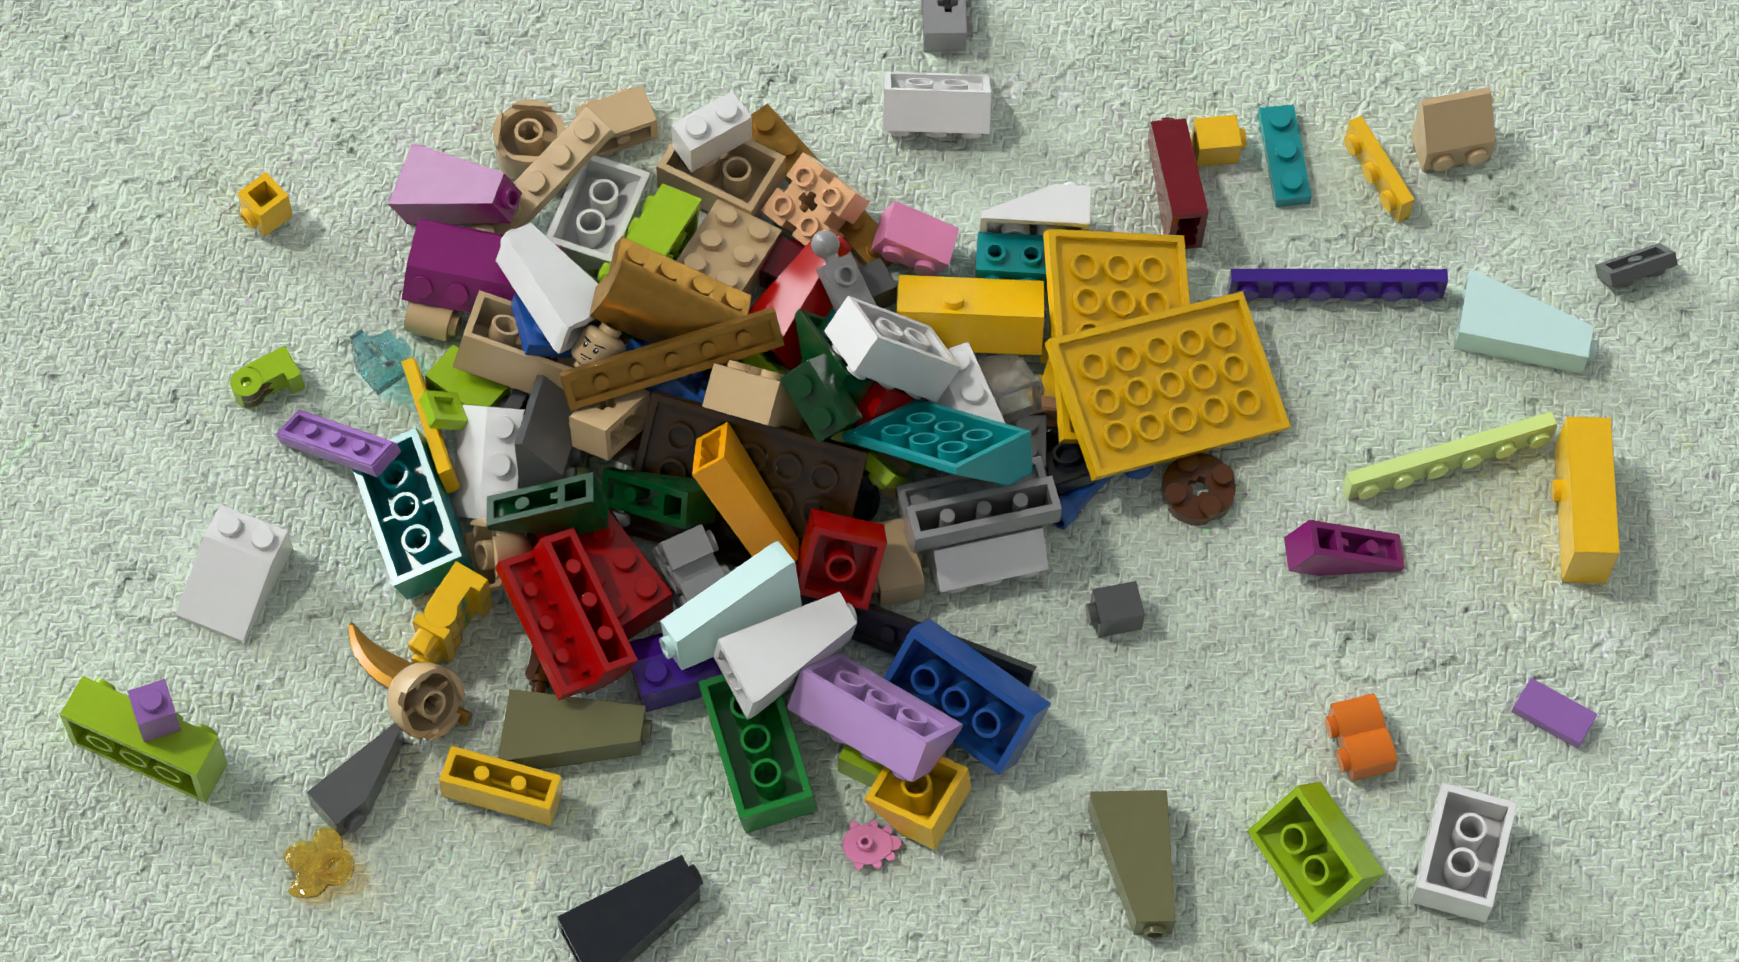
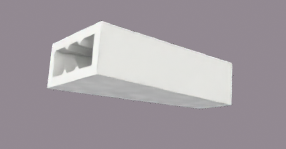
M532 223L517 229H510L503 235L496 262L552 348L558 354L573 347L586 325H601V321L589 316L595 287L598 285L593 278Z
M838 592L718 639L713 657L745 717L750 719L756 716L795 685L801 669L830 657L849 642L857 625V615L853 606L850 603H846L841 593Z

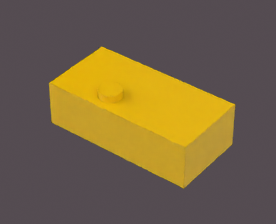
M899 275L897 314L931 326L947 349L969 342L973 353L1042 355L1044 281Z
M1566 417L1554 447L1556 479H1553L1551 482V500L1557 502L1561 579L1562 582L1606 583L1620 554L1611 418Z

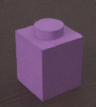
M165 679L127 691L144 742L181 731Z

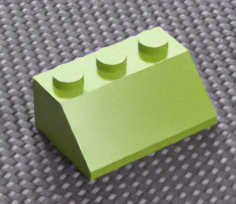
M1321 781L1297 785L1247 830L1311 924L1318 922L1360 897L1385 875L1383 869Z

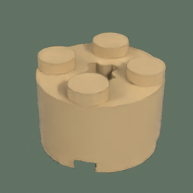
M521 100L513 103L510 109L504 113L501 112L497 116L493 126L495 156L501 172L505 173L509 179L517 180L565 130L562 118L552 110L550 105L539 100Z

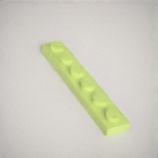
M1552 411L1356 469L1346 473L1342 489L1347 501L1358 497L1361 500L1374 497L1381 490L1391 487L1402 489L1411 485L1415 480L1425 477L1436 479L1446 474L1448 470L1458 467L1469 469L1480 464L1482 460L1496 457L1497 459L1506 458L1521 448L1528 446L1531 449L1539 448L1551 440L1557 422Z

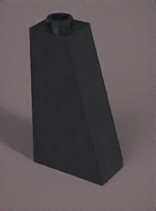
M680 855L557 916L559 931L576 962H633L700 901L699 886L703 885V880L694 864L688 866L684 857Z

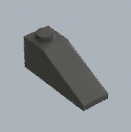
M396 723L307 791L311 807L339 838L346 832L353 833L365 823L405 741L403 731Z

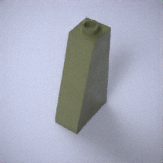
M510 689L498 758L541 770L641 755L643 742H650L652 720L646 719V706L579 697H567L558 701L554 694Z
M1167 790L1091 791L1088 813L1133 935L1143 934V937L1147 939H1159L1165 937L1166 934H1172L1175 925V907Z

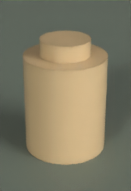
M410 301L405 315L404 330L448 342L451 336L456 337L458 335L462 316L457 315V310Z

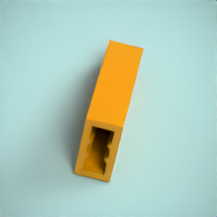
M726 422L697 438L692 475L753 557L770 544L779 541L796 562L799 556V539L730 424Z

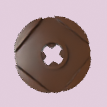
M1205 453L1176 459L1167 467L1161 484L1162 499L1164 498L1168 511L1177 520L1195 526L1206 525L1208 521L1224 517L1230 510L1235 496L1236 485L1233 478V470L1220 459ZM1196 482L1202 483L1208 489V492H1201L1199 496L1192 494L1193 488L1189 485L1196 484Z

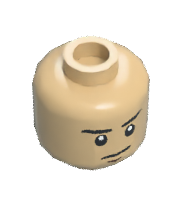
M603 322L600 326L594 324L586 325L571 349V354L575 359L573 365L578 367L626 352V345L619 338L622 332Z

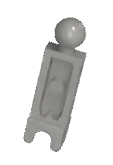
M829 230L818 231L812 238L811 249L817 257L825 260L826 265L816 269V272L836 313L847 296L877 306L852 253L839 257L837 252L840 243L836 234Z

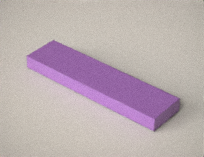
M298 410L275 434L281 444L378 477L401 452L396 442L302 410Z

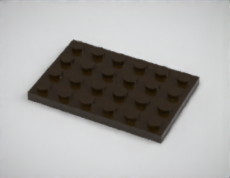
M658 390L652 392L634 471L695 479L692 472L696 439L728 422L798 537L799 551L811 509L854 517L870 450L833 439H827L818 443L814 435L783 425L779 427L764 425L702 406L703 403ZM716 508L715 522L702 525L705 531L710 530L718 544L719 550L713 554L716 560L740 566L752 558V556ZM624 511L631 519L627 527H622L627 535L660 543L689 530Z

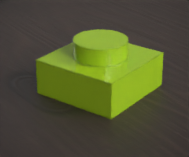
M425 390L419 399L429 428L463 430L468 422L461 400L456 392Z

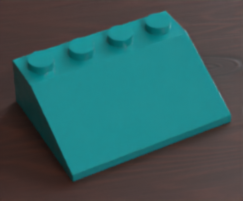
M915 399L843 433V441L951 474L995 482L1000 486L1014 485L1019 479L1033 473L1031 431L922 399Z

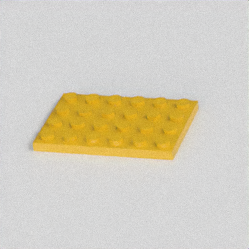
M1047 229L1043 233L1051 338L1190 304L1184 235ZM1054 373L1059 443L1079 444Z
M1243 291L1050 338L1044 343L1092 481L1283 432L1291 427Z

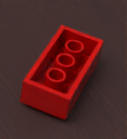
M610 511L609 528L578 535L628 640L673 612L672 592ZM527 533V539L531 542L533 548L541 538L549 536V534Z

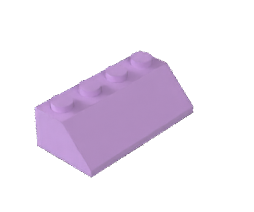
M836 653L801 669L787 709L797 714L802 722L821 728L829 733V736L834 741L848 744L860 751V754L865 759L878 762L892 770L893 775L897 778L911 782L932 771L963 726L957 720L841 653Z

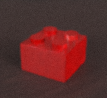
M811 509L798 560L796 561L800 595L820 600L840 592L846 603H850L856 608L868 610L887 545L885 526L883 524Z

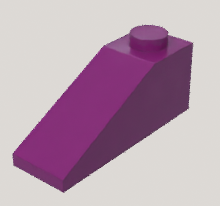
M1308 520L1284 537L1290 572L1327 576L1401 571L1405 568L1400 534Z

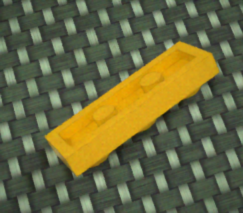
M1362 115L1350 120L1344 137V143L1348 152L1352 156L1357 157L1362 165L1365 179L1368 183H1373L1378 190L1383 208L1387 212L1391 211L1397 222L1410 217L1415 200Z

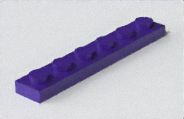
M1231 269L1227 291L1228 295L1243 291L1246 301H1253L1257 298H1274L1277 301H1289L1293 298H1310L1313 301H1325L1329 298H1346L1349 301L1378 298L1389 302L1400 299H1418L1429 302L1443 299L1448 284L1447 269Z

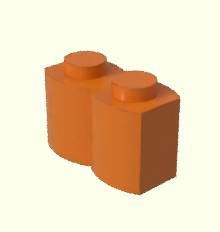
M1372 693L1332 703L1329 709V716L1325 717V726L1329 738H1336L1340 750L1336 751L1340 771L1342 773L1347 772L1351 782L1395 771L1398 760L1376 695Z

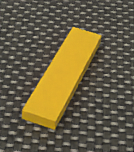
M411 357L403 360L401 363L438 475L447 494L457 491L460 484L442 430L429 428L419 401L424 391L428 390L424 376L416 359Z

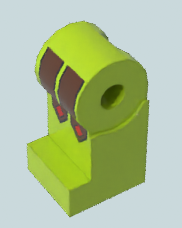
M285 345L238 369L230 379V386L235 401L239 406L247 409L258 407L266 397L286 387L289 388L292 394L305 389L302 375Z

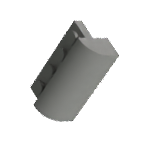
M1041 456L1032 457L1033 473L1019 479L1016 484L1011 486H1000L995 482L955 474L896 486L895 493L904 522V534L911 552L915 553L1059 522L1062 507L1053 477L1046 476Z

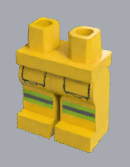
M457 561L454 563L424 609V615L418 612L412 621L415 635L409 642L408 647L414 653L411 658L413 664L431 662L438 665L441 659L449 664L456 656L455 650L463 641V631L477 613L485 618L493 608L487 578Z

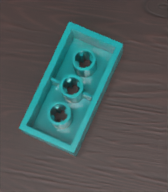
M417 428L388 439L396 442L401 452L378 477L353 469L392 585L407 600L438 587L456 561L475 571L449 495L438 475L427 439Z

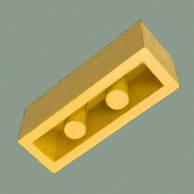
M455 746L450 747L439 778L442 797L548 826L553 824L563 794L561 775Z

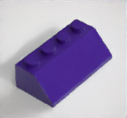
M663 633L630 641L629 643L638 659L630 670L641 705L646 706V712L702 698L698 682L723 674L715 658L712 657L681 670L673 658H666L661 649L659 638L663 637Z

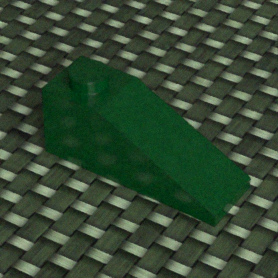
M798 308L794 315L802 363L825 354L854 403L858 406L874 382L870 378L865 380L858 379L847 370L848 364L842 356L833 350V343L824 331L829 325L825 317Z
M609 467L603 468L602 488L609 499V507L685 530L701 524L706 525L715 522L716 507L695 479Z
M594 472L487 496L486 526L489 530L549 535L574 528L577 535L609 528V499Z

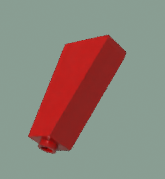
M836 234L840 243L837 253L839 257H843L849 254L852 247L845 239ZM811 241L748 311L749 315L768 308H774L785 346L768 350L764 353L789 371L798 367L802 360L794 315L798 308L827 318L833 308L816 272V269L826 265V262L813 253Z

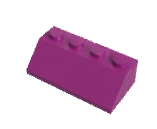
M418 219L406 265L402 300L469 313L472 312L479 290L512 301L514 294L517 293L496 262L501 247L500 241L504 234ZM556 245L559 249L562 248V245Z

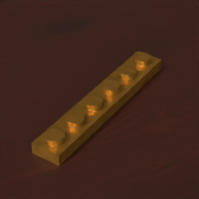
M768 103L751 114V140L786 156V175L803 152L820 161ZM786 176L785 180L790 184L792 180ZM865 210L854 224L845 221L839 232L845 236L843 239L852 247L850 252L862 265L878 258L882 259L886 268L893 264V262L885 260L882 255L871 251L878 224Z
M772 307L561 371L559 376L568 407L572 411L713 368L714 363L723 365L728 363L729 360L736 361L785 345L776 311Z

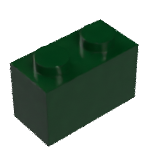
M825 354L807 360L779 378L818 443L836 436L864 418Z

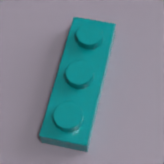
M1294 104L1259 108L1258 119L1275 207L1310 204L1312 196Z

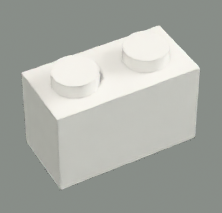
M731 91L671 124L672 147L690 172H693L751 140L752 117L735 93Z

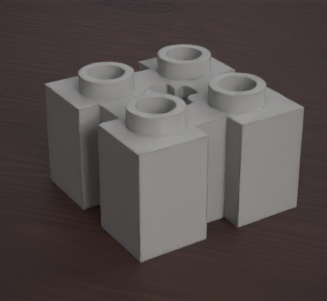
M702 524L660 542L651 550L663 577L666 578L671 589L670 591L677 608H680L730 573L725 564L722 566L718 565L713 554L719 550L718 544L710 530L705 531Z

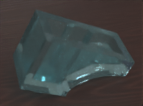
M360 329L350 336L356 371L377 395L406 376L401 361L411 358L413 352L402 337L396 339L389 329L373 336L367 335Z

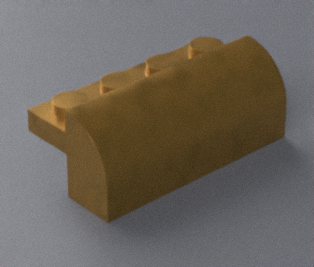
M621 236L614 246L609 273L595 287L589 316L653 344L748 315L751 295Z

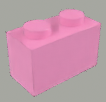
M894 201L881 213L871 251L882 255L889 262L901 263L913 268L919 275L938 276L950 264L959 228Z

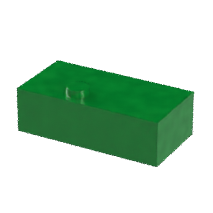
M723 674L699 681L700 690L738 816L745 833L819 811L783 694L756 716L747 719Z

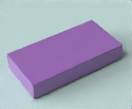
M1530 678L1511 711L1577 749L1597 717L1595 712L1533 678Z

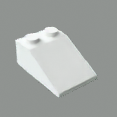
M1076 182L1053 184L981 211L979 232L1043 235L1047 229L1089 231L1091 186L1081 185Z
M220 504L201 542L175 614L176 618L244 644L293 550L288 530Z

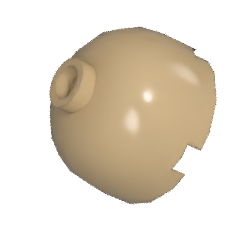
M486 517L472 520L469 525H475L473 532L466 533L464 540L475 568L474 572L488 579L490 592L503 590L505 588L495 566L501 560L532 551V544L525 534L521 532L489 530L486 526Z
M421 662L407 666L393 678L388 688L386 702L391 719L403 732L417 739L435 740L448 733L457 723L461 715L457 713L460 701L464 702L465 692L462 681L454 672L435 663Z

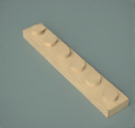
M587 106L514 182L522 192L512 222L474 224L471 228L505 234L510 229H517L529 224L615 132Z

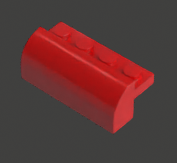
M574 528L543 537L532 551L501 560L495 566L558 701L584 691L586 695L595 692L624 676L638 661Z

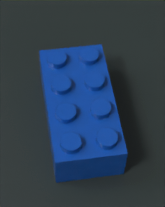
M930 618L911 628L884 676V679L962 723V729L953 743L998 775H1001L1017 764L1051 706L1049 701Z

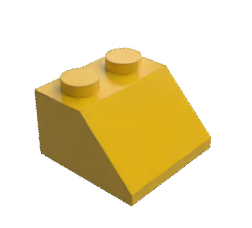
M942 756L930 773L911 782L897 778L893 775L892 770L884 766L864 801L901 835L936 850L972 789L969 769Z

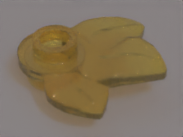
M319 827L313 836V842H296L283 853L286 864L297 873L288 891L290 895L297 898L318 897L329 886L346 884L354 874L355 863L353 857L348 851L343 849L342 837L330 828ZM339 861L338 866L335 869L330 870L331 866Z

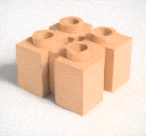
M803 152L786 175L792 180L788 188L784 191L777 187L761 211L782 228L793 232L792 236L806 246L813 236L822 230H829L844 238L845 236L839 232V229L845 221L854 224L870 203V200L849 184L838 179L839 176L820 161Z

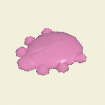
M871 820L868 825H860L858 821L850 823V829L844 835L842 847L846 857L854 863L855 869H862L864 864H872L874 868H880L882 866V859L894 860L895 854L892 851L900 849L902 842L898 836L891 835L893 829L890 826L880 829L878 828V822L875 820Z

